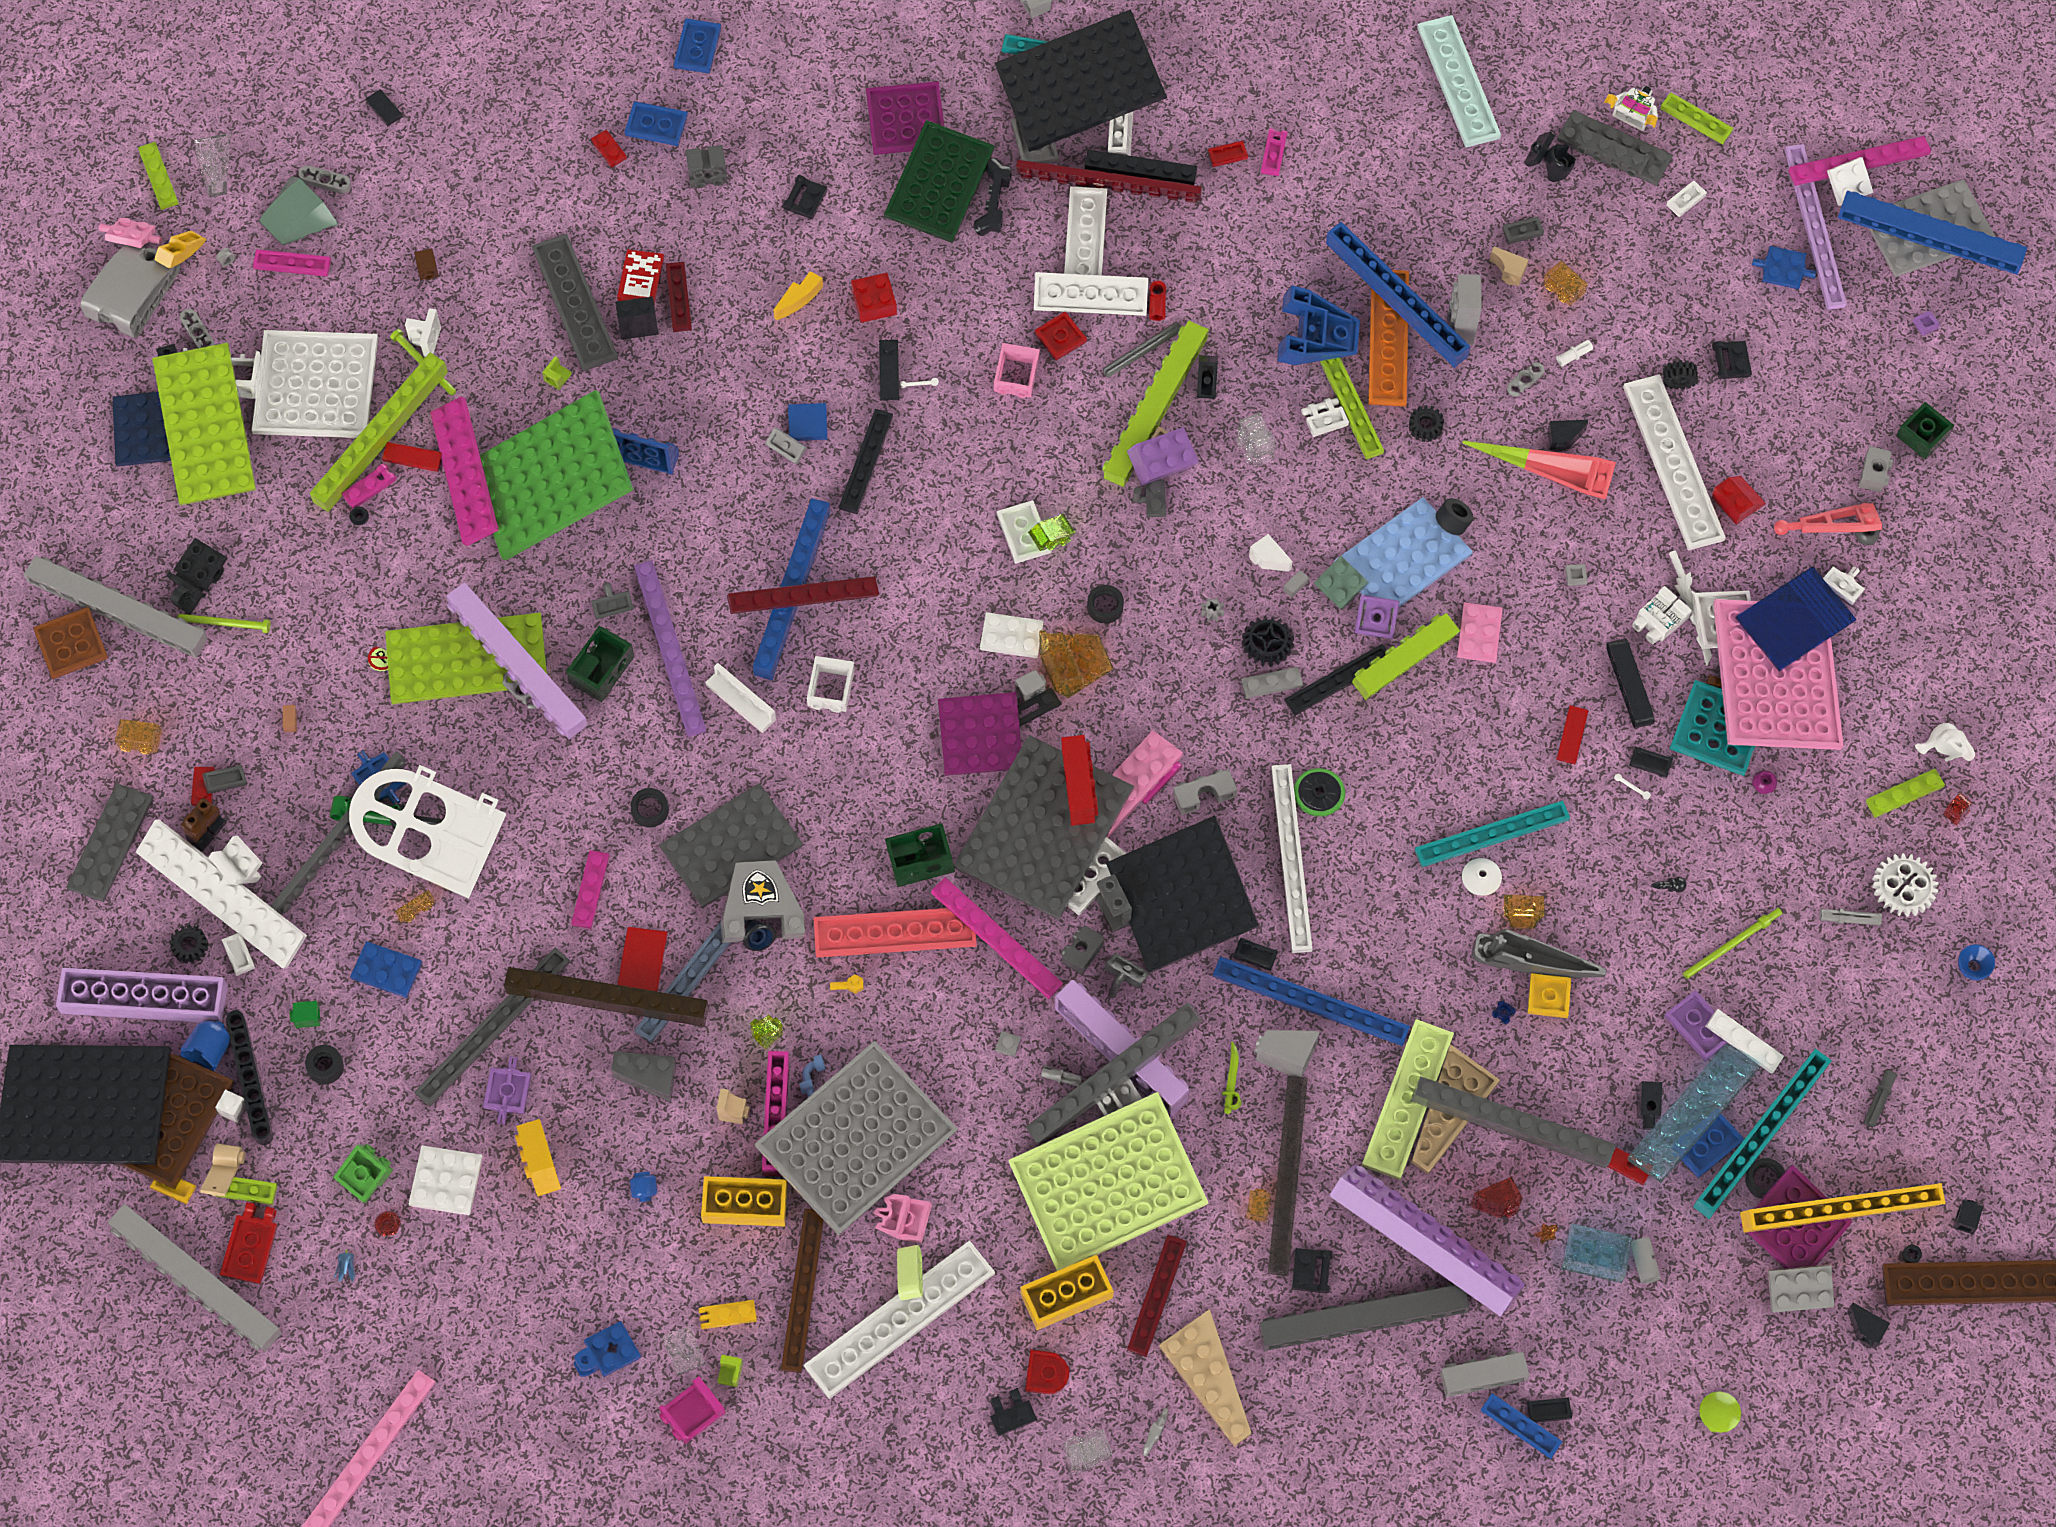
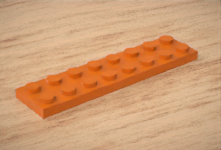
M1392 270L1409 286V271ZM1371 288L1368 405L1406 407L1408 323Z

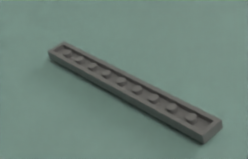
M395 751L379 772L389 769H403L407 760L399 752ZM392 782L383 784L375 790L374 798L376 801L379 799L383 789L389 787ZM349 809L271 904L270 907L280 915L286 913L291 908L293 900L303 893L306 884L311 882L316 877L319 868L329 861V856L341 846L344 837L352 833L349 822Z
M554 948L532 971L559 975L570 963V959L557 948ZM509 994L414 1092L415 1095L431 1107L535 998Z

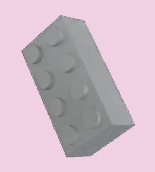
M1458 274L1457 281L1453 282L1449 310H1447V321H1449V326L1469 345H1474L1482 309L1481 275Z

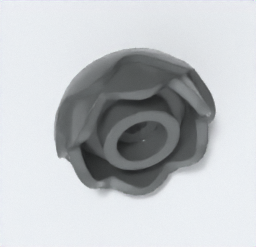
M1879 530L1867 531L1869 534H1866V532H1855L1859 543L1864 545H1873L1879 539Z

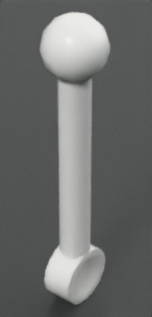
M933 378L931 381L908 383L901 381L899 386L900 388L929 384L937 386L939 380Z
M1618 773L1614 776L1616 781L1626 784L1641 794L1645 800L1650 798L1651 794L1648 791L1644 792L1622 778L1621 774Z

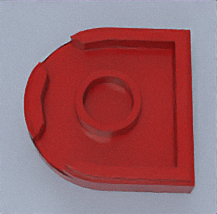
M1030 1349L1025 1392L1055 1394L1057 1391H1061L1069 1380V1367L1066 1361L1057 1353Z

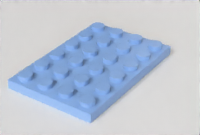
M1422 497L1341 556L1369 582L1360 591L1362 595L1400 601V607L1471 556L1473 551L1458 535L1450 534L1441 528L1436 520V510Z

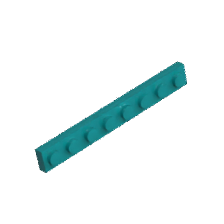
M1562 800L1415 847L1414 851L1421 868L1567 822L1570 820V816Z

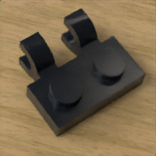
M1018 1388L1010 1391V1396L1015 1406L1003 1410L999 1396L990 1399L995 1412L994 1415L990 1416V1419L998 1437L1037 1421L1030 1401H1022Z

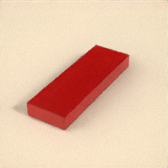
M387 442L382 460L383 462L438 472L442 461V452Z
M1569 706L1556 760L1576 764L1589 710Z

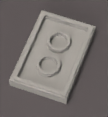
M1016 118L1011 119L1021 160L1045 164L1059 161L1055 142L1029 152Z

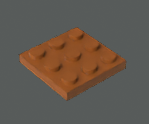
M89 606L33 627L52 679L108 659Z

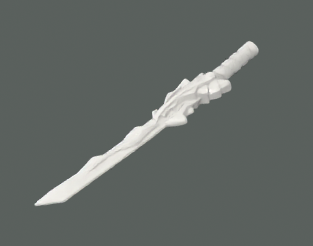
M1672 551L1669 555L1678 574V578H1676L1678 585H1674V587L1680 594V598L1692 610L1690 619L1696 627L1698 633L1696 639L1701 646L1692 595L1695 592L1691 591L1690 588L1692 584L1691 572L1687 575L1684 573L1677 552ZM1702 649L1707 666L1712 654L1710 649Z

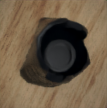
M1558 143L1548 149L1544 155V161L1547 166V178L1551 182L1565 179L1575 165L1576 158L1567 152L1569 149L1567 144L1559 145Z

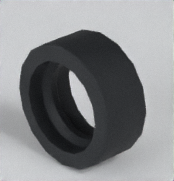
M1100 585L1091 590L1088 595L1087 610L1093 620L1108 624L1120 618L1123 613L1124 598L1117 588L1111 585ZM1103 595L1111 596L1116 600L1117 607L1112 612L1101 613L1094 607L1095 599Z
M644 788L633 796L631 813L635 822L640 826L651 828L661 825L667 819L669 814L668 800L660 790ZM646 798H655L661 803V811L654 817H643L638 811L639 803Z
M1761 1158L1755 1161L1748 1169L1745 1177L1746 1186L1750 1193L1760 1199L1769 1190L1761 1189L1756 1185L1754 1181L1755 1172L1760 1168H1770L1776 1173L1778 1179L1785 1172L1780 1163L1770 1158Z

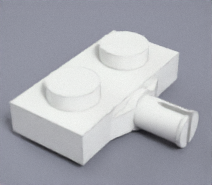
M1855 566L1852 567L1848 574L1832 567L1821 581V584L1851 605L1856 602L1865 590L1854 580L1855 576L1860 572Z

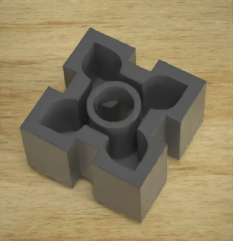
M723 145L710 146L706 150H700V148L686 150L691 188H703L708 183H713L715 186L728 183Z

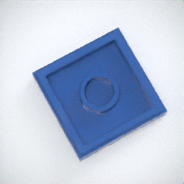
M826 403L788 404L789 436L797 441L828 440Z

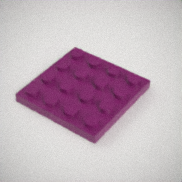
M939 81L866 88L873 155L912 151L926 120L944 126Z
M1016 692L938 699L945 776L1009 770L1022 748Z
M1790 1165L1753 1209L1828 1198L1798 1169ZM1848 1218L1747 1233L1784 1268L1816 1266L1853 1221Z

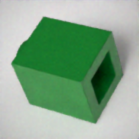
M317 1001L293 1003V1010L289 1011L290 1022H293L296 1028L321 1026L320 1006Z

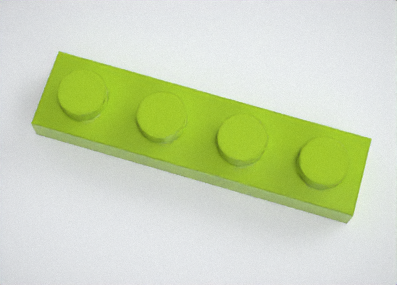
M1671 92L1660 107L1661 110L1722 145L1734 129Z
M156 142L138 147L161 210L178 205L177 197Z
M1933 769L1866 799L1865 802L1876 818L1944 788L1945 784L1937 770Z

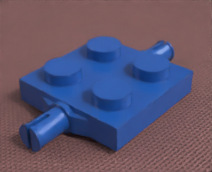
M1769 246L1765 260L1753 258L1752 266L1763 267L1762 282L1799 289L1804 276L1814 279L1816 276V271L1805 269L1807 253Z
M362 750L361 754L360 752L357 754L362 761V765L353 771L351 775L360 786L370 776L378 773L389 760V757L383 752L369 759L365 751ZM392 782L389 787L383 789L377 801L380 802L385 798H389L393 806L396 802L399 804L401 801L395 792L407 783Z

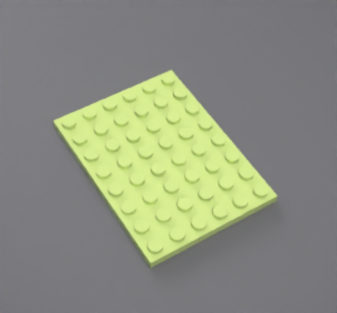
M1158 1092L1008 1160L1057 1271L1096 1254L1103 1253L1209 1204Z

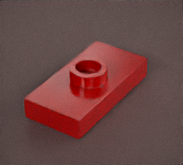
M1243 140L1207 150L1212 167L1248 159V153Z
M1617 1147L1607 1166L1641 1185H1644L1653 1168L1652 1165Z

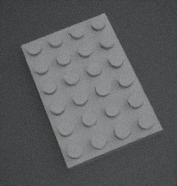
M1964 179L1893 203L1898 207L1911 209L1914 212L1927 214L1933 218L1946 220L1952 224L1965 226L1968 229L1981 231L1995 237ZM1869 228L1894 277L1956 256Z

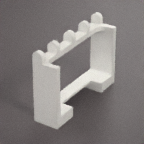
M256 351L255 358L253 359L245 358V354H241L240 358H232L233 366H254L251 380H236L239 398L256 399L261 355L258 351Z

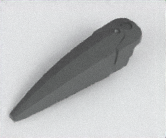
M1502 929L1494 934H1479L1473 942L1471 953L1473 959L1479 963L1500 969L1506 968L1530 974L1569 978L1604 977L1606 975V969L1597 964L1508 929Z

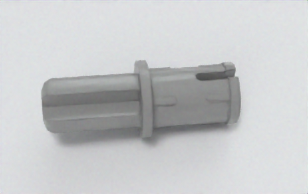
M1044 1065L1041 1074L1042 1078L1057 1081L1058 1084L1064 1082L1074 1086L1081 1085L1083 1079L1081 1075L1066 1072L1065 1068L1058 1069Z

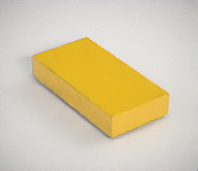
M183 1179L180 1180L175 1190L154 1180L150 1185L151 1189L186 1205L197 1187Z

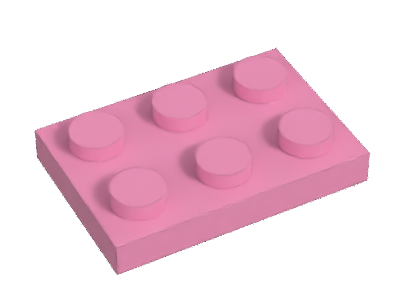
M1464 602L1457 652L1458 658L1496 663L1502 616L1501 607Z

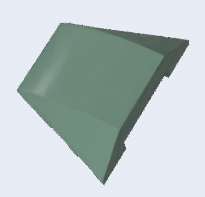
M293 176L289 178L259 220L282 245L305 238L306 235L321 232L322 229L338 225L324 202L300 178Z

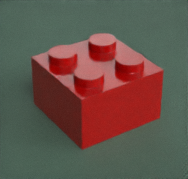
M887 272L851 280L852 295L860 323L897 315V304Z

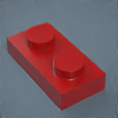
M607 129L591 138L592 143L611 168L627 159L626 154Z
M194 767L191 796L192 806H196L202 798L212 803L213 793H207L202 775L203 773L215 771L214 767Z

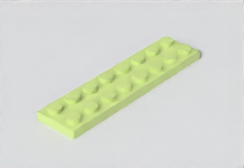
M1417 1019L1415 1020L1364 1157L1362 1167L1401 1180L1427 1109L1425 1106L1411 1102L1416 1082L1420 1076L1437 1081L1454 1035L1453 1032Z

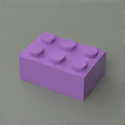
M1184 427L1135 444L1127 451L1142 486L1190 469L1199 462Z

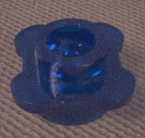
M1499 1001L1496 1010L1492 1011V1016L1500 1019L1503 1024H1508L1510 1017L1516 1013V1009L1505 1001Z

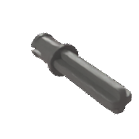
M1886 1070L1880 1085L1876 1086L1877 1092L1863 1121L1866 1126L1875 1127L1887 1097L1892 1093L1891 1088L1898 1076L1895 1072Z

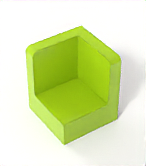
M555 356L543 370L542 374L545 382L560 390L572 375V372L561 366L559 358Z
M722 1354L717 1382L718 1384L738 1388L743 1360L742 1358Z

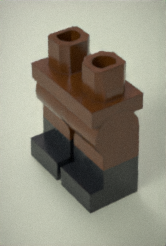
M204 798L197 803L195 808L180 824L187 841L201 851L205 850L214 839L213 835L216 836L227 823L220 816L219 808Z

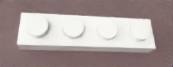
M1719 1009L1715 1010L1705 1026L1770 1073H1774L1784 1057Z

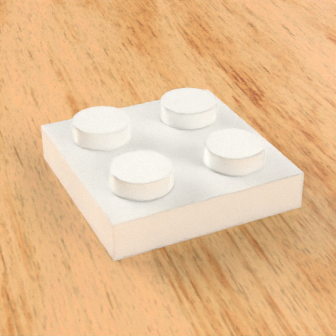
M1863 157L1827 170L1838 206H1842L1847 190L1857 192L1863 196L1873 193Z

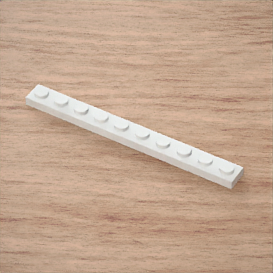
M1291 764L1271 766L1291 949L1292 953L1312 952Z

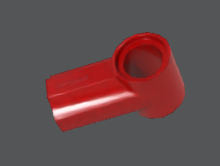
M1159 280L1152 282L1149 288V319L1153 321H1161L1166 317V285ZM1158 290V291H1161L1162 293L1156 294V293H1154V291Z

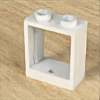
M815 656L807 695V705L816 710L824 708L830 709V711L835 713L846 712L855 670L854 662ZM819 672L847 676L842 701L815 697Z

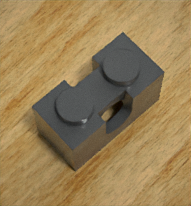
M1084 925L1081 930L1078 929L1074 933L1072 945H1066L1061 953L1062 963L1083 975L1104 945L1105 937ZM1083 946L1086 950L1078 951L1076 948Z

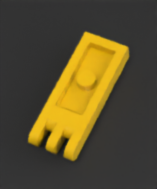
M754 1300L698 1308L699 1313H707V1315L699 1316L700 1321H708V1323L700 1324L701 1329L757 1322Z

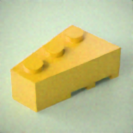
M540 1119L516 1126L518 1134L515 1135L518 1147L522 1146L523 1150L519 1151L522 1162H527L528 1165L524 1167L527 1179L532 1178L537 1196L561 1189Z

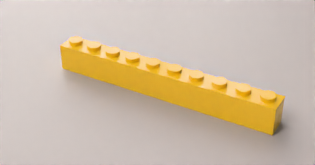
M1942 1183L1750 1209L1740 1212L1743 1232L1747 1233L1934 1207L1945 1204Z

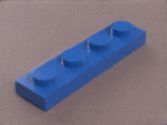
M1494 1393L1490 1395L1480 1410L1550 1459H1552L1563 1442Z

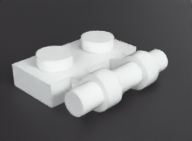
M1337 397L1333 399L1327 398L1321 403H1312L1308 407L1301 409L1303 416L1311 415L1306 418V423L1313 437L1349 425L1342 406L1334 408V406L1339 405ZM1324 409L1327 410L1326 412H1323V413H1320V414L1318 413V411H1321V410H1324Z

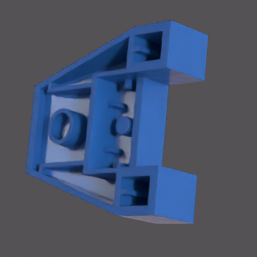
M1291 285L1283 295L1282 312L1299 316L1297 337L1286 335L1279 343L1277 361L1295 366L1356 355L1360 320L1311 290Z

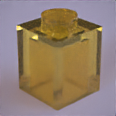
M1263 1189L1250 1190L1247 1220L1267 1221L1271 1193H1267Z

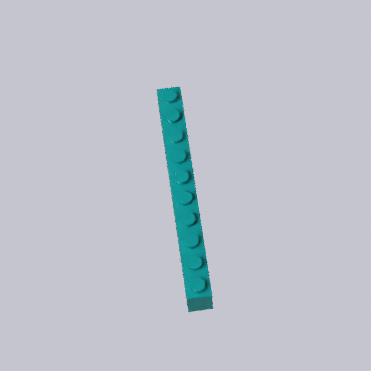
M1816 1048L1697 1199L1693 1208L1710 1220L1750 1166L1825 1072L1832 1061Z

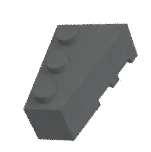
M614 1051L611 1068L613 1078L671 1103L676 1072L675 1057Z

